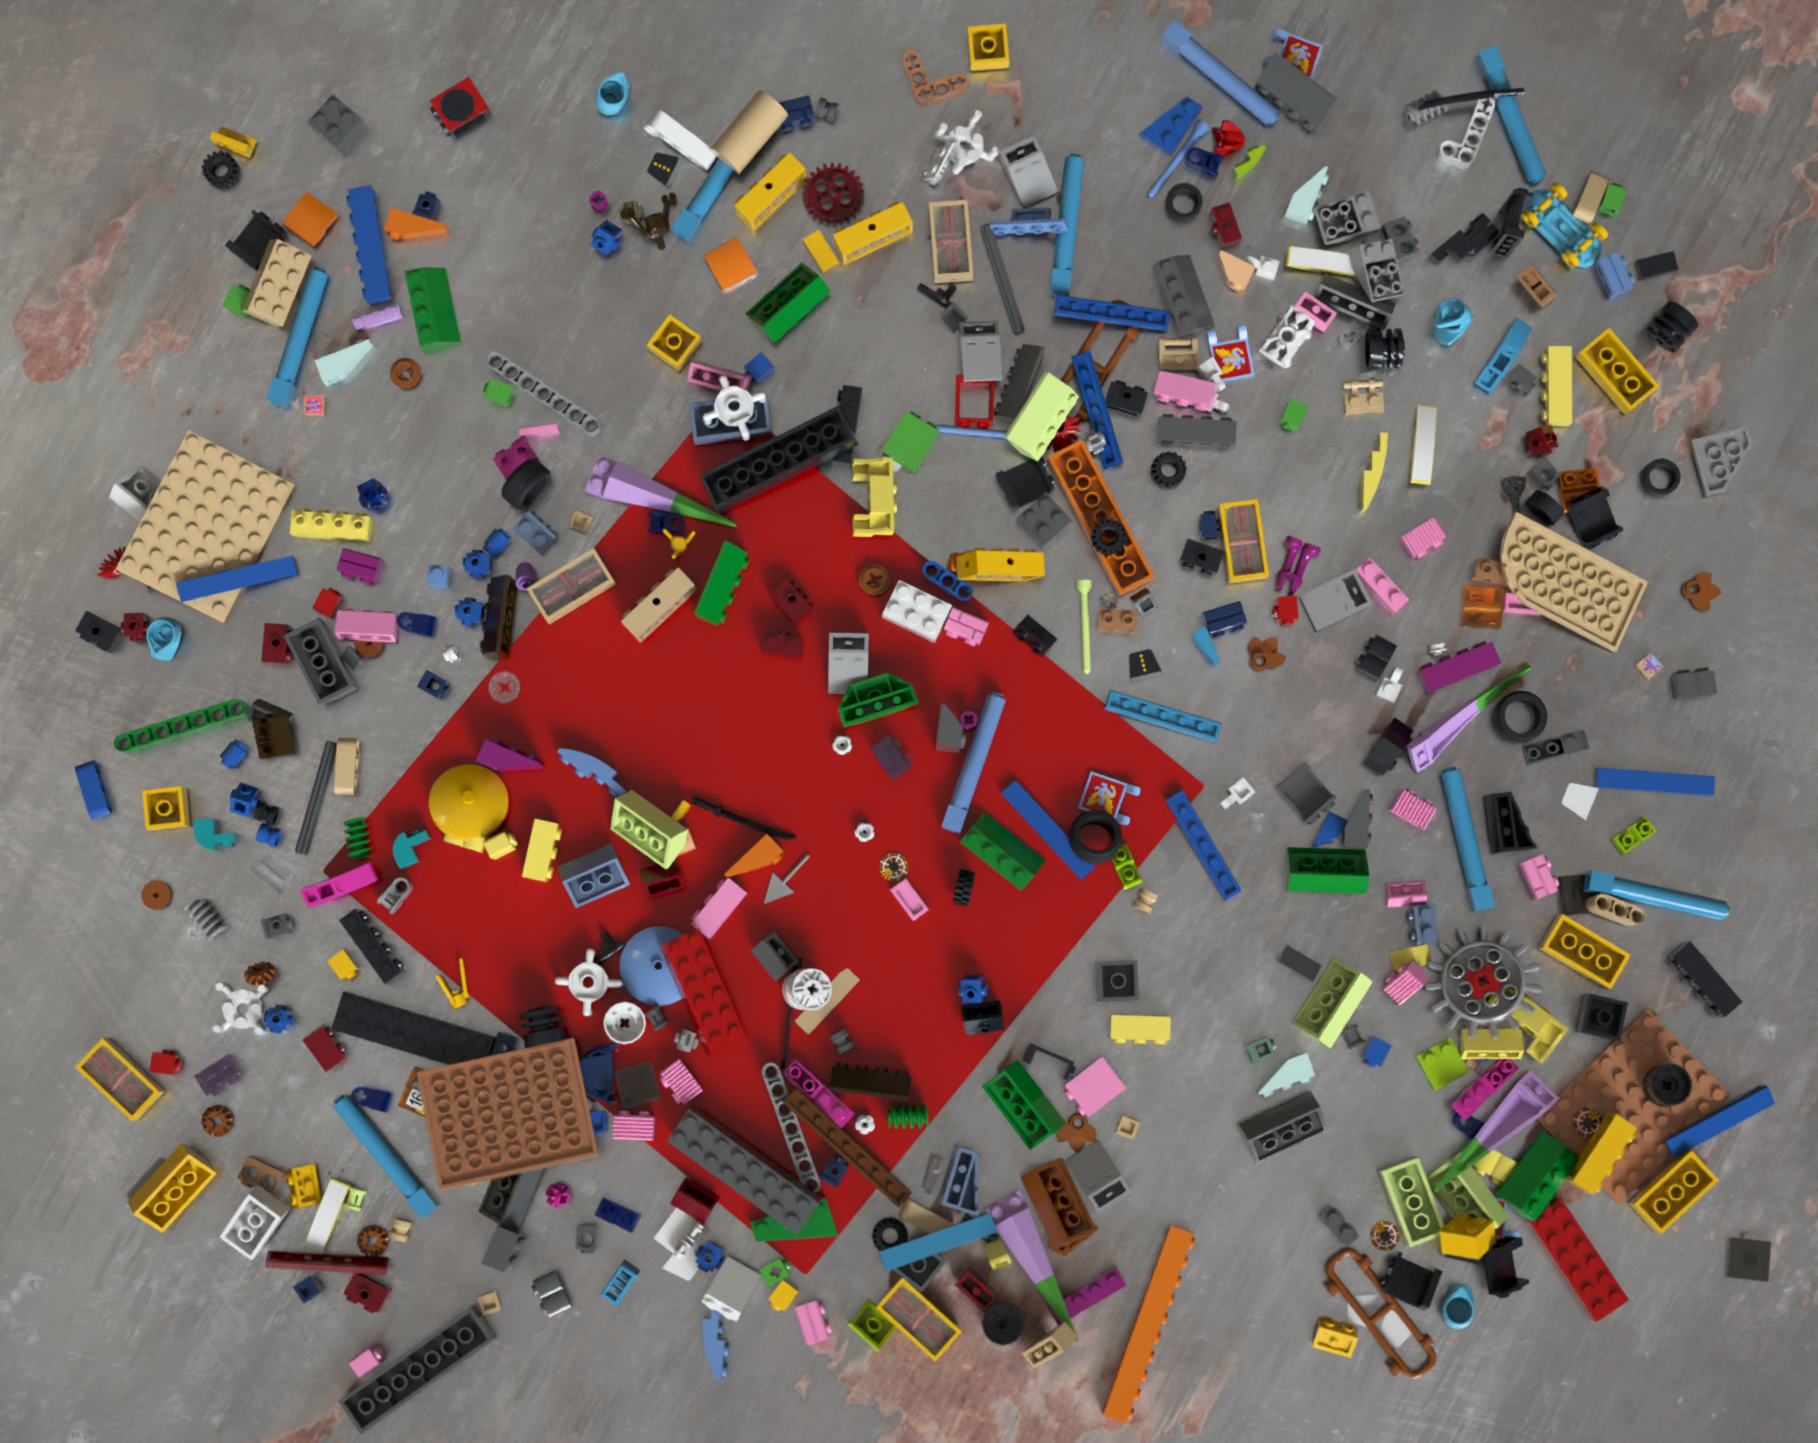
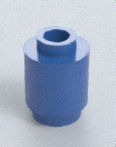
M502 528L499 530L494 529L484 541L482 548L493 557L497 554L499 555L510 541L508 539L509 534Z
M237 739L233 742L230 741L219 756L222 758L220 762L229 769L231 766L236 768L246 755L245 751L248 747Z

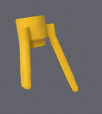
M663 529L664 534L671 541L673 551H675L672 554V558L678 557L680 553L686 550L687 544L690 543L695 531H692L684 539L681 536L673 537L666 529Z
M459 958L463 992L460 989L451 992L443 977L439 974L435 975L447 995L452 1009L467 1004L466 998L470 997L467 991L463 958Z

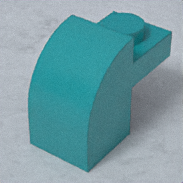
M194 819V835L202 847L219 851L218 843H220V846H232V842H238V834H218L217 819Z
M419 829L411 833L412 837H409L408 833L403 832L396 838L393 844V855L399 869L403 870L420 862L414 847L432 839L429 831Z

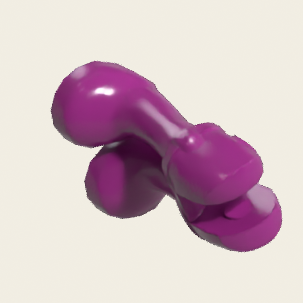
M1287 536L1285 540L1288 547L1287 555L1281 570L1277 573L1278 578L1275 589L1281 591L1286 578H1289L1292 582L1287 594L1293 596L1298 587L1302 585V577L1310 558L1318 556L1321 548L1304 543L1294 573L1290 572L1303 541Z

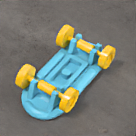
M1554 182L1549 187L1550 191L1546 189L1532 191L1533 197L1521 213L1523 221L1528 226L1536 228L1561 253L1562 259L1571 268H1586L1593 265L1601 253L1600 240L1604 241L1608 237L1604 227L1595 222L1589 228L1583 221L1572 217L1573 211L1562 201L1568 194L1559 183Z

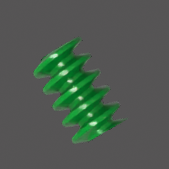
M368 817L353 818L343 823L344 826L349 827L344 833L350 835L345 838L346 842H351V844L346 846V849L352 850V852L347 854L350 858L362 859L373 857V855L367 854V851L371 850L372 847L366 846L367 843L371 842V839L365 838L366 835L370 834V831L364 830L369 824L363 823V820Z
M907 1103L905 1109H903L902 1104H899L897 1109H895L894 1104H891L888 1109V1129H890L892 1123L895 1129H898L900 1123L903 1129H906L908 1123L911 1129L914 1128L915 1123L918 1124L919 1128H922L923 1123H925L928 1128V1109L926 1104L923 1103L921 1109H919L917 1103H915L913 1109H911L909 1103Z

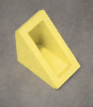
M1428 944L1389 952L1393 972L1397 971L1403 963L1409 964L1412 960L1418 966L1426 965L1429 961L1432 962Z
M1001 1238L983 1246L993 1271L1012 1263Z

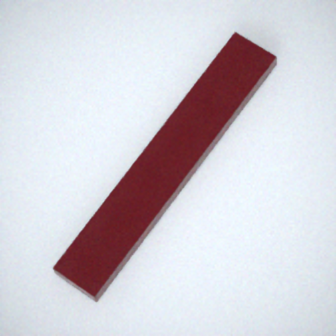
M268 1251L265 1268L387 1275L389 1258Z

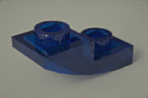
M605 1197L602 1198L595 1212V1216L630 1233L634 1232L641 1217V1214Z

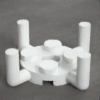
M979 110L974 112L968 120L966 127L957 126L947 135L945 131L948 126L942 123L934 133L935 138L944 141L945 145L954 144L949 153L950 159L955 162L952 169L954 174H959L965 165L974 163L979 158L993 161L1000 151V148L997 146L993 147L989 153L983 150V137L974 131L976 122L982 116ZM960 143H966L968 150L962 149Z
M722 375L719 381L723 390L719 392L715 400V410L703 415L704 423L709 425L712 419L718 417L727 426H738L743 440L747 441L750 439V434L745 423L753 415L754 402L764 403L766 395L763 391L750 395L745 389L730 386L727 377ZM732 401H737L740 404L737 411H731L728 408Z
M591 948L586 951V962L576 966L569 977H557L555 979L557 985H568L571 993L578 1000L583 1001V1014L585 1016L592 1015L591 1002L602 998L608 987L621 988L624 986L622 980L608 979L604 968L594 963L596 951ZM587 976L592 977L594 980V985L591 988H586L583 985V980Z
M217 983L216 989L223 991L227 998L222 1006L225 1020L220 1025L213 1026V1031L215 1033H222L229 1026L240 1029L254 1026L257 1035L266 1034L267 1029L260 1022L263 1015V1001L261 998L269 992V986L259 985L257 992L248 989L233 991L226 983ZM242 1003L248 1006V1012L244 1015L238 1011V1007Z

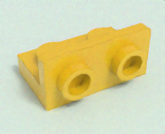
M220 127L218 133L212 131L209 137L214 145L248 158L251 157L257 142L254 138L225 127Z
M315 1164L287 1169L285 1180L287 1185H290L289 1201L294 1209L321 1203Z
M1319 1317L1318 1328L1312 1342V1347L1351 1358L1358 1339V1328L1349 1323L1343 1324L1331 1318Z

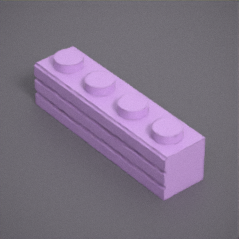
M397 304L354 317L352 320L356 331L359 332L404 317L400 305Z

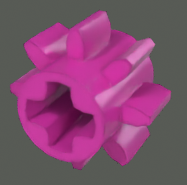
M559 1182L550 1185L545 1193L548 1197L546 1202L556 1208L566 1205L570 1199V1195L567 1193L569 1188Z

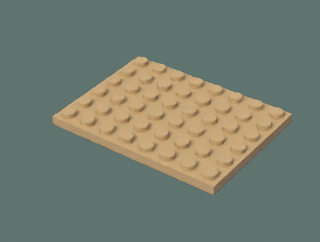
M188 430L122 555L116 570L180 601L176 583L254 565L295 485ZM241 588L182 603L224 623Z

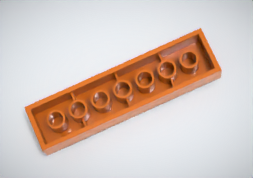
M1083 439L1048 456L1047 462L1091 546L1092 530L1103 519L1119 521L1127 532V540L1123 549L1115 555H1102L1101 552L1096 551L1095 547L1093 548L1117 596L1120 597L1152 581L1155 576ZM1105 530L1101 534V539L1105 544H1113L1116 541V534L1112 530Z

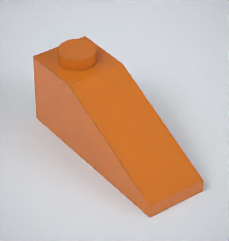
M394 208L390 209L384 227L388 237L394 240L448 233L449 231L446 224Z
M766 834L724 875L730 878L769 866L772 863L776 865L783 858L781 854L784 851Z

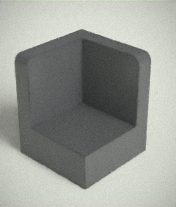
M953 302L940 314V321L954 333L959 328V322L967 321V314Z

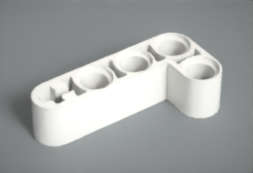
M1492 98L1478 100L1461 144L1447 140L1437 150V158L1441 162L1459 169L1470 167L1476 157L1494 110L1495 100ZM1483 103L1487 104L1484 113L1481 112L1484 106ZM1474 120L1481 121L1483 126H1476ZM1467 138H1473L1476 144H1470ZM1443 148H1448L1451 151V155H1446L1443 152ZM1461 155H1466L1469 161H1463Z
M656 110L644 126V129L656 138L661 137L705 171L709 170L717 158L709 150L710 147L661 110Z

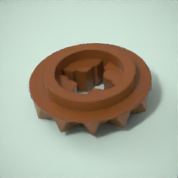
M398 359L390 368V378L400 388L409 389L421 379V369L413 359ZM400 368L406 371L410 370L409 375L411 379L407 377L402 378L403 373Z
M875 564L869 565L861 571L859 584L866 594L880 595L888 589L890 576L884 567ZM870 573H872V575H874L875 578L881 577L878 580V588L877 586H875L874 583L868 584L869 581H871Z
M263 961L259 964L254 963L253 966H248V969L244 971L245 981L250 985L265 984L276 975L275 966L271 965L270 962L264 963Z
M213 1105L202 1114L201 1124L204 1131L210 1136L220 1137L231 1130L233 1115L227 1107ZM219 1115V1120L224 1124H217L214 1127V1121L210 1118H216Z
M378 1225L364 1227L357 1238L360 1252L370 1257L383 1254L389 1245L386 1230ZM368 1235L372 1238L379 1235L376 1240L377 1246L373 1244L366 1246L370 1241Z

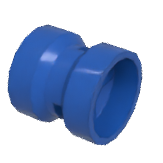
M262 823L258 829L256 841L260 843L268 841V845L275 848L281 838L282 829L276 827L272 829L268 824Z

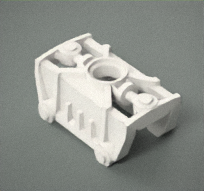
M1292 305L1285 312L1278 315V322L1266 339L1260 341L1257 345L1259 353L1283 369L1290 367L1292 364L1291 359L1305 339L1307 340L1312 336L1311 330L1315 324L1313 319ZM1294 310L1296 312L1295 322H1291L1288 325L1287 320ZM1304 320L1309 321L1303 330L1297 331L1299 328L1297 326L1298 323ZM1284 331H1289L1292 334L1290 341H1285L1282 338ZM1277 341L1275 349L1268 353L1265 352L1271 342ZM1286 346V355L1280 362L1277 360L1279 350H1283Z

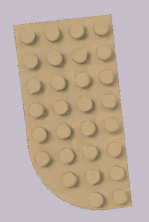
M1518 512L1513 513L1502 538L1500 549L1502 573L1509 589L1518 600L1534 611L1608 650L1617 652L1648 584L1647 581Z

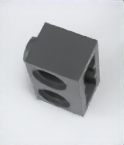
M1405 216L1384 223L1381 227L1384 239H1393L1398 263L1415 257L1419 252L1418 249H1420L1417 238L1414 239L1412 235V224L1409 220H1406ZM1393 228H1401L1402 234H1396ZM1401 245H1407L1410 251L1404 252L1401 249Z

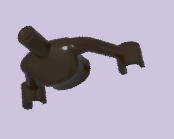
M669 193L670 199H668L667 195L662 196L661 200L664 203L663 214L659 212L643 218L646 228L634 217L635 210L633 208H628V215L626 210L620 212V216L623 219H629L645 237L655 239L659 250L666 248L663 235L669 231V205L676 201L674 193Z

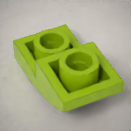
M1264 144L1260 147L1258 145L1251 147L1245 158L1247 162L1244 160L1235 165L1232 173L1235 180L1247 174L1258 163L1266 148Z
M1645 815L1613 837L1611 841L1620 854L1625 855L1657 831Z
M1127 844L1120 846L1111 860L1124 890L1143 883Z

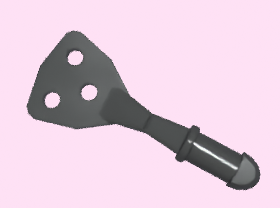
M1521 476L1503 478L1501 483L1504 491L1512 499L1513 513L1518 512L1521 514L1519 502L1525 490L1526 478Z

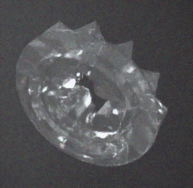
M499 672L489 682L490 695L498 702H511L519 694L520 682L510 672ZM498 682H500L501 684H506L509 682L508 688L510 689L511 693L507 691L501 692L502 688L500 687Z

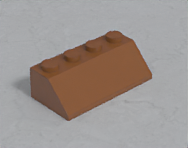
M1063 1158L1034 1168L1021 1177L1054 1250L1097 1231Z

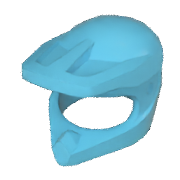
M623 72L611 75L598 86L595 94V105L601 113L614 115L626 103L631 85L626 80Z
M1456 298L1443 301L1437 308L1435 338L1445 345H1450L1458 339L1467 329L1473 318L1470 308Z
M160 617L149 625L146 637L151 655L154 658L165 661L173 659L181 637V626L176 619Z
M1451 1284L1443 1301L1442 1317L1445 1323L1452 1328H1465L1472 1322L1475 1313L1473 1291L1471 1287L1464 1284Z

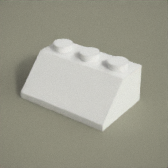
M140 464L114 483L109 497L140 522L161 481Z

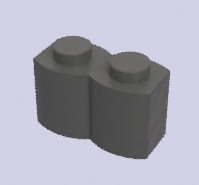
M1708 667L1696 669L1697 672L1689 673V669L1678 670L1677 674L1672 676L1675 699L1717 694L1714 670L1709 671Z
M1328 1205L1318 1214L1322 1224L1332 1230L1334 1237L1340 1243L1349 1246L1359 1237L1356 1229L1351 1224L1345 1222L1344 1216L1338 1209Z
M557 1270L533 1280L534 1285H532L534 1294L540 1296L542 1300L540 1307L544 1315L548 1314L551 1317L573 1306Z

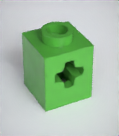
M1617 183L1608 184L1598 210L1616 216L1621 210L1627 189L1622 188V185Z
M232 284L222 305L227 310L244 317L245 312L241 311L250 289L241 284L239 286Z
M491 378L489 383L486 382L483 388L485 399L501 406L509 407L515 389L511 385Z
M1290 398L1279 423L1283 424V427L1287 430H1298L1308 405Z
M780 1256L761 1267L759 1271L767 1286L770 1287L790 1276L789 1270H791L788 1261L786 1259L782 1260ZM773 1266H775L776 1268H781L779 1276H777V1274L771 1273L773 1271Z

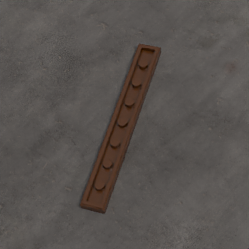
M794 1087L783 1099L782 1102L898 1208L912 1193L798 1088Z

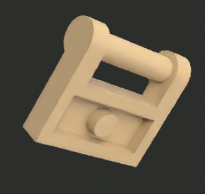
M1197 336L1169 339L1158 337L1159 371H1197ZM1165 346H1191V350L1165 351Z

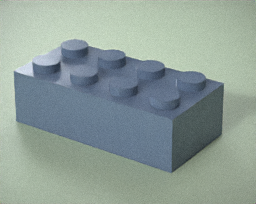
M766 393V401L764 403L754 402L753 415L745 423L750 438L772 435ZM715 400L689 403L695 446L743 439L738 426H727L718 417L712 419L709 425L704 423L703 415L715 410ZM732 401L728 408L731 411H737L740 404L737 401Z

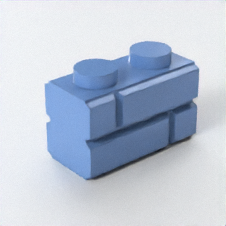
M1619 252L1603 257L1594 263L1609 299L1626 293L1634 287V278L1626 270V259L1624 256H1620Z

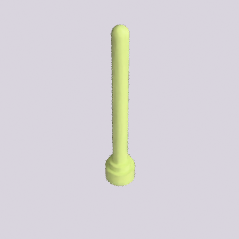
M1077 580L1076 589H1078L1081 598L1083 672L1088 674L1091 671L1088 592L1092 588V580Z

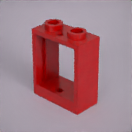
M956 375L954 424H958V427L977 425L978 428H989V426H993L995 380L964 382L963 375ZM960 386L989 387L988 418L959 417Z

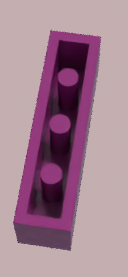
M1486 641L1475 644V649L1469 651L1468 648L1458 651L1455 657L1451 658L1450 655L1439 659L1440 663L1432 665V662L1420 666L1422 670L1418 671L1417 674L1427 694L1501 664L1493 642L1487 644Z
M1116 1266L1062 1297L1070 1319L1126 1286ZM1048 1305V1310L1050 1311L1056 1324L1059 1326L1060 1324H1062L1061 1320L1058 1318V1316L1053 1311L1051 1306Z

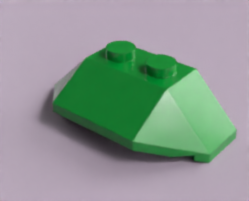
M885 673L851 684L838 707L843 727H848L900 712L919 703L913 684L890 673Z

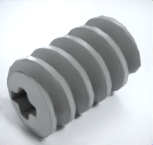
M1434 90L1431 92V95L1426 94L1424 98L1420 97L1417 101H1412L1410 105H1404V116L1408 124L1414 128V121L1417 125H1420V118L1426 122L1427 115L1434 118V111L1438 115L1441 114L1440 108L1445 112L1448 111L1447 105L1418 111V107L1425 101L1443 98V96Z
M207 898L198 899L189 904L184 911H190L188 913L189 918L195 917L192 923L199 924L197 930H204L201 935L203 937L208 936L206 942H209L220 935L226 925H218L221 920L220 917L213 918L217 912H209L212 905H204Z

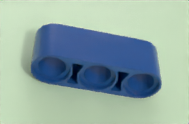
M934 561L924 564L923 576L926 580L960 602H967L971 599L973 589L969 583L964 580H957L955 574ZM928 567H935L937 573L930 576L926 573V569ZM945 577H950L953 580V584L945 586L942 580ZM961 588H967L970 593L968 596L962 597L958 591Z
M92 760L75 766L76 776L90 818L93 820L111 814L112 808L97 762Z

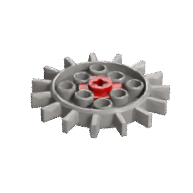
M1482 925L1480 930L1481 940L1469 943L1466 933L1462 929L1459 930V939L1463 946L1455 952L1447 944L1441 942L1439 944L1440 949L1449 956L1445 965L1428 962L1429 969L1442 973L1441 982L1425 984L1426 991L1442 990L1445 999L1432 1006L1434 1013L1448 1006L1455 1013L1447 1023L1448 1029L1454 1028L1462 1018L1470 1022L1468 1029L1469 1039L1474 1038L1477 1025L1479 1024L1489 1025L1490 1035L1495 1040L1498 1037L1496 1023L1505 1019L1509 1022L1511 1028L1515 1031L1519 1030L1518 1022L1512 1016L1518 1008L1532 1015L1535 1013V1008L1525 1003L1523 998L1525 992L1542 993V986L1526 984L1525 975L1540 970L1539 963L1522 966L1518 958L1529 949L1526 943L1521 945L1515 952H1512L1505 947L1509 940V931L1505 930L1499 943L1487 941L1488 931L1485 925ZM1491 953H1497L1500 957L1497 961H1491L1488 959V956ZM1473 960H1478L1481 962V966L1473 969L1470 967V963ZM1454 968H1460L1463 971L1460 976H1453L1451 972ZM1504 970L1508 975L1504 979H1499L1496 976L1497 972ZM1484 979H1486L1487 984L1480 986V982H1483ZM1464 985L1471 988L1468 994L1460 993L1459 989ZM1512 988L1516 993L1512 997H1507L1504 994L1505 990ZM1488 996H1495L1497 1002L1490 1005L1486 1002V998ZM1475 1003L1479 1008L1476 1012H1470L1467 1009L1468 1005Z

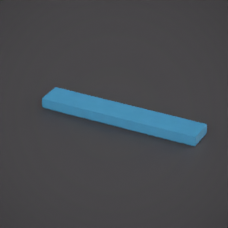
M1109 690L1104 707L1105 710L1215 743L1218 740L1222 725L1220 722L1113 690Z
M989 1213L880 1251L879 1256L886 1272L995 1234L997 1230Z

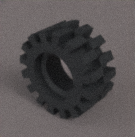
M214 151L211 156L208 154V159H204V165H202V173L206 180L216 188H220V186L226 188V185L232 186L231 182L235 183L237 181L235 178L239 177L238 171H240L236 160L229 153H223V151H219V153ZM218 163H225L228 167L227 173L223 176L214 174V167Z
M1162 452L1152 463L1151 476H1153L1154 482H1157L1159 486H1164L1163 488H1173L1175 485H1179L1186 475V462L1176 452ZM1172 463L1176 467V473L1171 477L1163 475L1161 471L1163 464Z
M1113 519L1099 521L1091 533L1093 548L1095 547L1096 551L1101 552L1102 555L1107 554L1111 556L1112 554H1117L1123 549L1127 540V532L1124 530V526L1119 521H1114ZM1105 530H1112L1116 534V541L1113 544H1105L1102 541L1101 534Z
M960 869L953 904L968 907L976 872Z
M885 1218L874 1227L872 1240L878 1251H883L906 1243L908 1232L905 1225L898 1219ZM888 1228H892L898 1233V1239L893 1244L884 1242L882 1238L883 1232Z

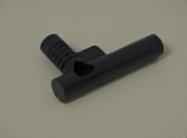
M922 283L917 287L919 291L946 308L952 304L949 299L957 288L952 283H950L946 291L938 288L935 292ZM946 298V303H943L940 300Z
M607 931L600 935L606 944L600 947L602 954L594 959V963L598 965L625 947L621 941L615 944ZM612 946L617 947L615 952H612Z

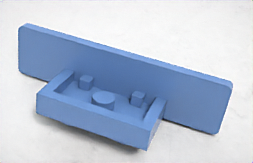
M1050 207L1012 209L1011 221H993L989 223L991 230L996 235L1010 233L1018 235L1024 233L1041 234L1043 232L1061 233L1062 231H1068L1065 219H1051Z

